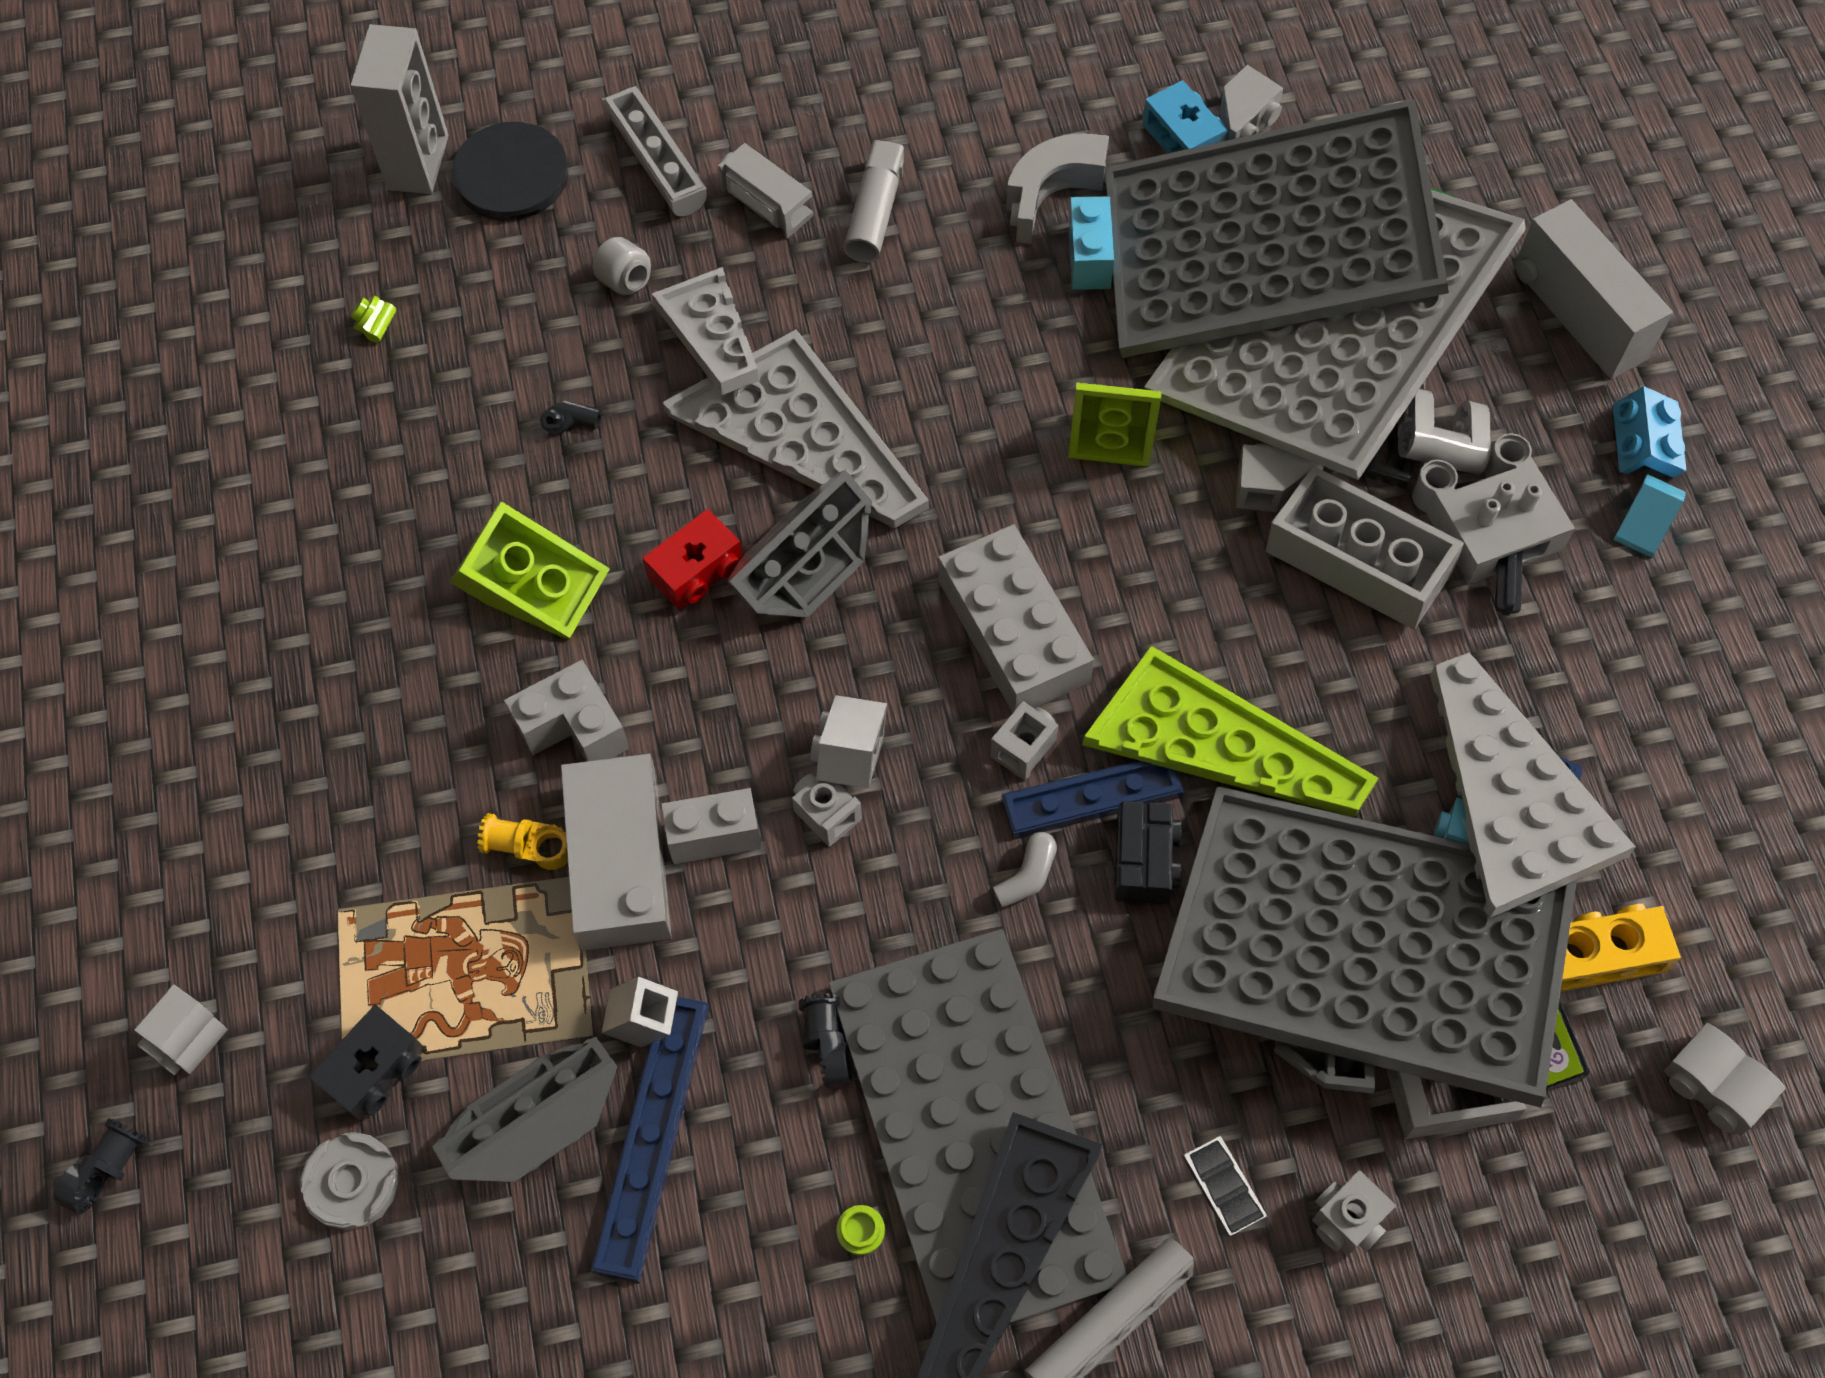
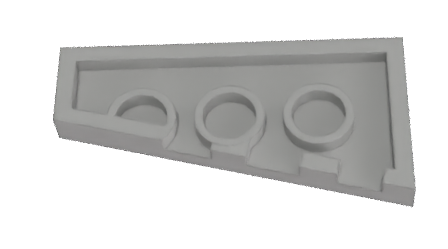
M723 267L652 293L654 307L722 395L759 381L757 366L747 337L744 335L741 319L738 312H736L730 287L727 285Z

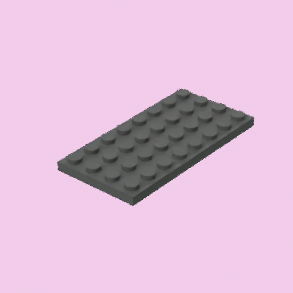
M1003 928L829 982L831 995L836 994V996H839L840 1005L836 1007V1011L936 1324L1012 1113L1015 1112L1077 1135ZM1091 1173L1008 1326L1109 1293L1127 1276Z

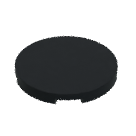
M503 122L476 132L458 150L452 169L454 183L462 201L474 212L496 220H512V216L524 215L535 210L539 212L545 210L562 194L567 184L569 173L565 151L559 140L546 129L526 122Z

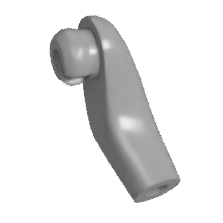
M1034 833L1027 842L1020 870L1011 878L993 887L1002 908L1030 897L1043 888L1057 851L1056 842L1049 833Z

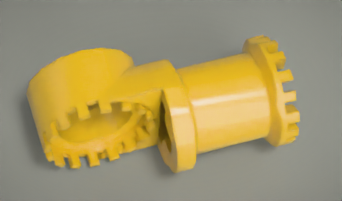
M487 813L481 821L482 826H479V830L483 832L478 833V837L481 838L478 839L477 843L481 853L488 854L491 850L513 853L515 858L536 862L541 868L546 870H557L568 863L566 832L561 827L558 828L554 824L532 822L527 819H523L520 823L497 819L495 814ZM546 839H560L563 842L562 849L556 856L546 858L539 854V848Z

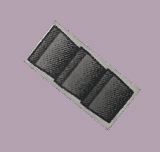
M1221 1136L1184 1155L1230 1236L1267 1217Z

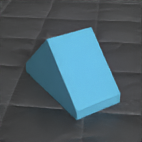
M1647 474L1613 540L1653 558L1683 504L1686 492Z

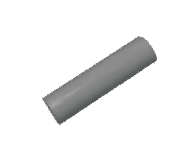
M637 86L603 98L604 110L674 214L677 216H688L699 210L707 197L706 187Z
M1168 1237L1024 1370L1025 1376L1027 1378H1084L1193 1276L1194 1258L1177 1241Z

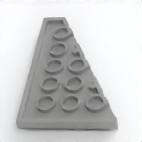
M797 330L752 353L757 366L759 381L722 395L708 377L663 402L664 411L668 417L814 489H818L839 472L846 470L872 501L871 513L868 516L894 529L929 509L928 498Z
M1470 652L1435 665L1430 677L1433 690L1439 698L1437 705L1439 716L1444 717L1448 736L1445 742L1451 768L1457 776L1455 783L1457 794L1462 795L1466 811L1464 824L1470 850L1476 858L1474 866L1477 879L1482 880L1486 898L1484 911L1490 918L1624 860L1631 855L1636 846Z

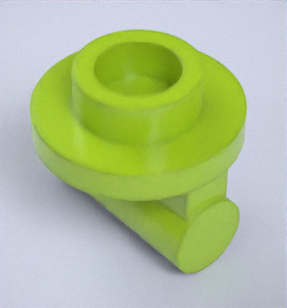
M375 295L369 300L362 297L350 316L356 320L353 328L365 334L368 340L379 343L397 310L392 304L381 301Z

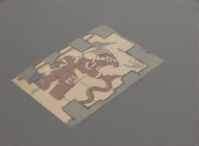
M569 877L338 909L342 1039L374 1004L380 1007L424 1046L425 1051L420 1055L422 1057L421 1061L593 1036L586 950L581 951L573 933ZM370 1059L366 1062L365 1067L367 1069L378 1067V1064Z

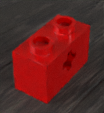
M706 509L645 555L643 562L647 578L680 611L687 604H693L702 599L707 593L708 588L721 578H729L743 556L740 540L709 509Z

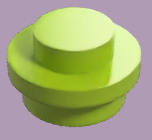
M857 1205L847 1209L840 1216L836 1230L839 1243L851 1254H870L883 1242L885 1236L884 1221L881 1215L869 1206Z

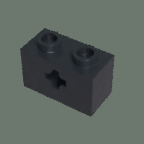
M374 1004L309 1077L352 1115L362 1121L367 1114L371 1116L383 1107L389 1097L388 1091L400 1077L405 1079L416 1070L422 1060L420 1055L425 1051V1048L412 1034ZM370 1059L378 1064L377 1069L373 1072L365 1067L366 1062Z

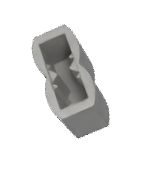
M174 984L134 1029L142 1037L137 1046L173 1075H176L180 1069L190 1075L228 1030L202 1004Z
M1706 1023L1664 1069V1072L1670 1078V1085L1678 1094L1684 1098H1694L1701 1102L1709 1111L1708 1116L1717 1127L1728 1133L1734 1132L1739 1136H1742L1752 1128L1786 1089L1783 1083L1771 1071L1755 1059L1747 1056L1729 1036L1709 1023Z

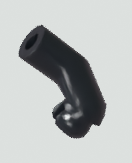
M564 400L544 411L540 417V423L551 434L561 433L577 424L597 429L601 423L602 410Z

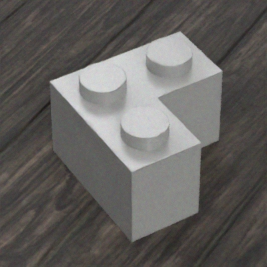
M583 660L504 700L512 721L532 756L569 736H572L586 762L611 759L629 749L621 723Z

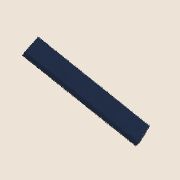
M677 997L670 1036L655 1041L649 1046L591 1267L593 1274L637 1283L641 1281L709 1011L707 1002Z

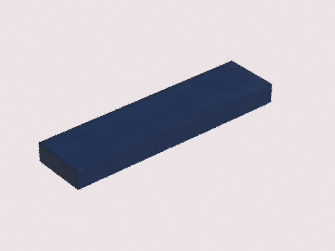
M1138 760L1001 794V802L1014 840L1033 835L1037 832H1046L1117 814L1119 803L1122 801L1143 802L1144 804L1162 803L1182 798L1184 791L1176 770Z

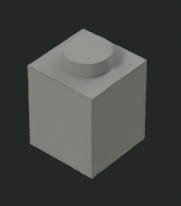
M636 977L611 989L602 1034L638 1047L646 1046L670 1036L678 991L641 977Z

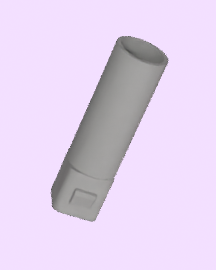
M874 140L870 153L865 159V171L843 246L847 256L855 261L870 263L879 258L899 178L903 176L904 147L901 144Z

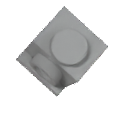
M1023 701L992 737L990 757L1026 781L1032 769L1057 740L1059 725L1056 724L1054 718L1046 710L1040 707L1033 708ZM1023 739L1031 740L1033 742L1030 746Z
M813 773L804 776L794 788L796 795L792 797L794 812L828 847L833 845L862 820L861 802L855 796L852 797L840 784L816 780V776ZM825 796H827L830 799V801L827 803H819V801Z

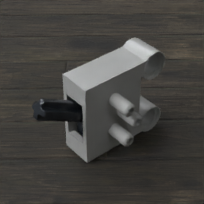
M1513 433L1504 434L1495 442L1490 453L1489 462L1485 468L1487 479L1455 490L1458 479L1456 469L1450 463L1437 459L1424 464L1412 491L1414 504L1427 513L1435 528L1464 542L1456 565L1467 584L1469 585L1496 575L1495 609L1505 616L1519 613L1521 610L1522 565L1564 550L1575 530L1566 512L1532 459L1530 443L1524 437Z

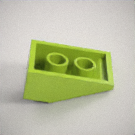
M1076 382L1068 458L1149 467L1162 391Z
M500 502L489 516L450 583L488 606L568 640L610 568L510 506Z

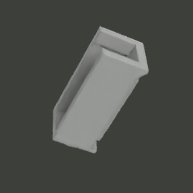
M746 143L734 152L727 154L718 165L721 190L723 192L727 190L773 226L783 229L786 239L814 216L813 211L803 205L812 197V191Z

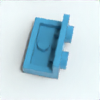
M1643 386L1614 403L1613 415L1620 472L1630 474L1645 465L1674 478L1686 471L1685 444L1682 438L1681 410L1678 401Z

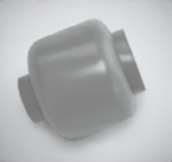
M612 237L603 242L597 249L592 267L593 273L600 283L621 295H631L647 284L650 277L651 262L649 256L642 248L623 237Z

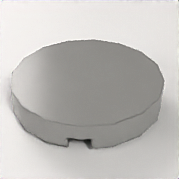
M356 1132L341 1134L342 1136L336 1137L331 1141L328 1139L317 1146L306 1160L300 1178L303 1200L309 1213L329 1228L350 1231L367 1227L384 1215L393 1203L398 1189V1165L389 1149L371 1135Z

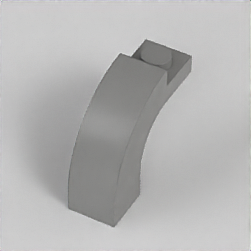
M1082 133L1055 137L1035 146L1017 162L1009 177L1006 210H1011L1010 226H1017L1016 242L1032 243L1038 207L1051 193L1066 188L1102 191L1109 136Z

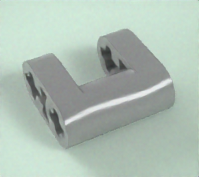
M1419 389L1398 420V452L1400 457L1424 463L1437 459L1450 463L1457 471L1480 475L1485 470L1491 453L1490 412L1488 406L1465 400L1457 409L1453 431L1434 427L1433 394L1431 391Z

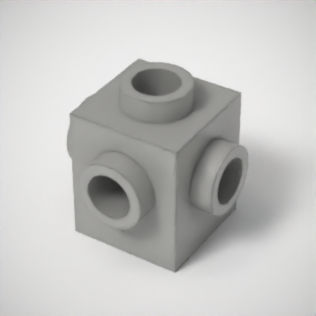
M1359 1170L1343 1187L1334 1181L1315 1202L1321 1209L1312 1221L1318 1226L1316 1229L1317 1234L1330 1248L1335 1251L1341 1249L1349 1256L1358 1245L1367 1252L1386 1232L1380 1223L1396 1205Z

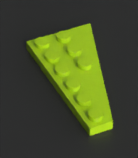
M1153 646L1149 648L1088 730L1082 745L1353 818H1355L1379 779Z

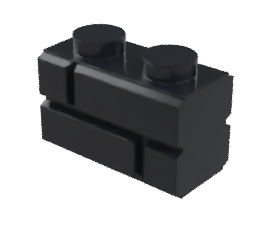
M1131 801L1119 803L1116 816L1114 899L1117 901H1143L1144 903L1165 904L1169 902L1172 889L1180 888L1181 863L1172 862L1173 847H1180L1181 820H1173V806L1171 804H1144L1143 802Z

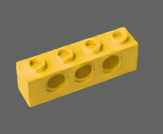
M1634 904L1620 909L1615 915L1602 917L1600 912H1590L1576 917L1573 920L1574 922L1570 924L1568 944L1577 946L1582 951L1584 958L1573 956L1567 949L1561 992L1668 972L1681 956L1663 906L1646 909L1644 904ZM1611 936L1622 939L1627 945L1628 950L1616 947L1611 940Z

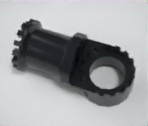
M819 993V998H816V994H811V997L807 995L805 998L798 1000L799 1010L804 1012L806 1036L802 1038V1046L806 1050H815L821 1053L819 1054V1058L822 1059L820 1066L825 1065V1069L821 1070V1074L826 1073L827 1075L822 1077L823 1081H827L824 1082L825 1088L852 1085L853 1075L847 1043L844 1042L843 1034L838 1032L836 1007L840 1005L839 996L828 993L823 996V993Z
M108 1118L104 1124L107 1130L92 1155H85L80 1164L76 1163L70 1166L59 1179L54 1191V1202L77 1214L87 1212L85 1207L90 1209L92 1207L90 1201H97L96 1197L100 1195V1190L103 1188L108 1177L119 1181L123 1179L125 1174L122 1169L136 1146L144 1144L147 1139L146 1136L137 1131L134 1132L132 1128L128 1130V1126H122V1123Z

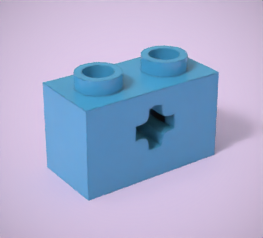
M1183 80L1145 99L1142 125L1167 154L1225 141L1227 129L1223 121L1212 114L1205 106L1201 96L1197 92L1192 91Z

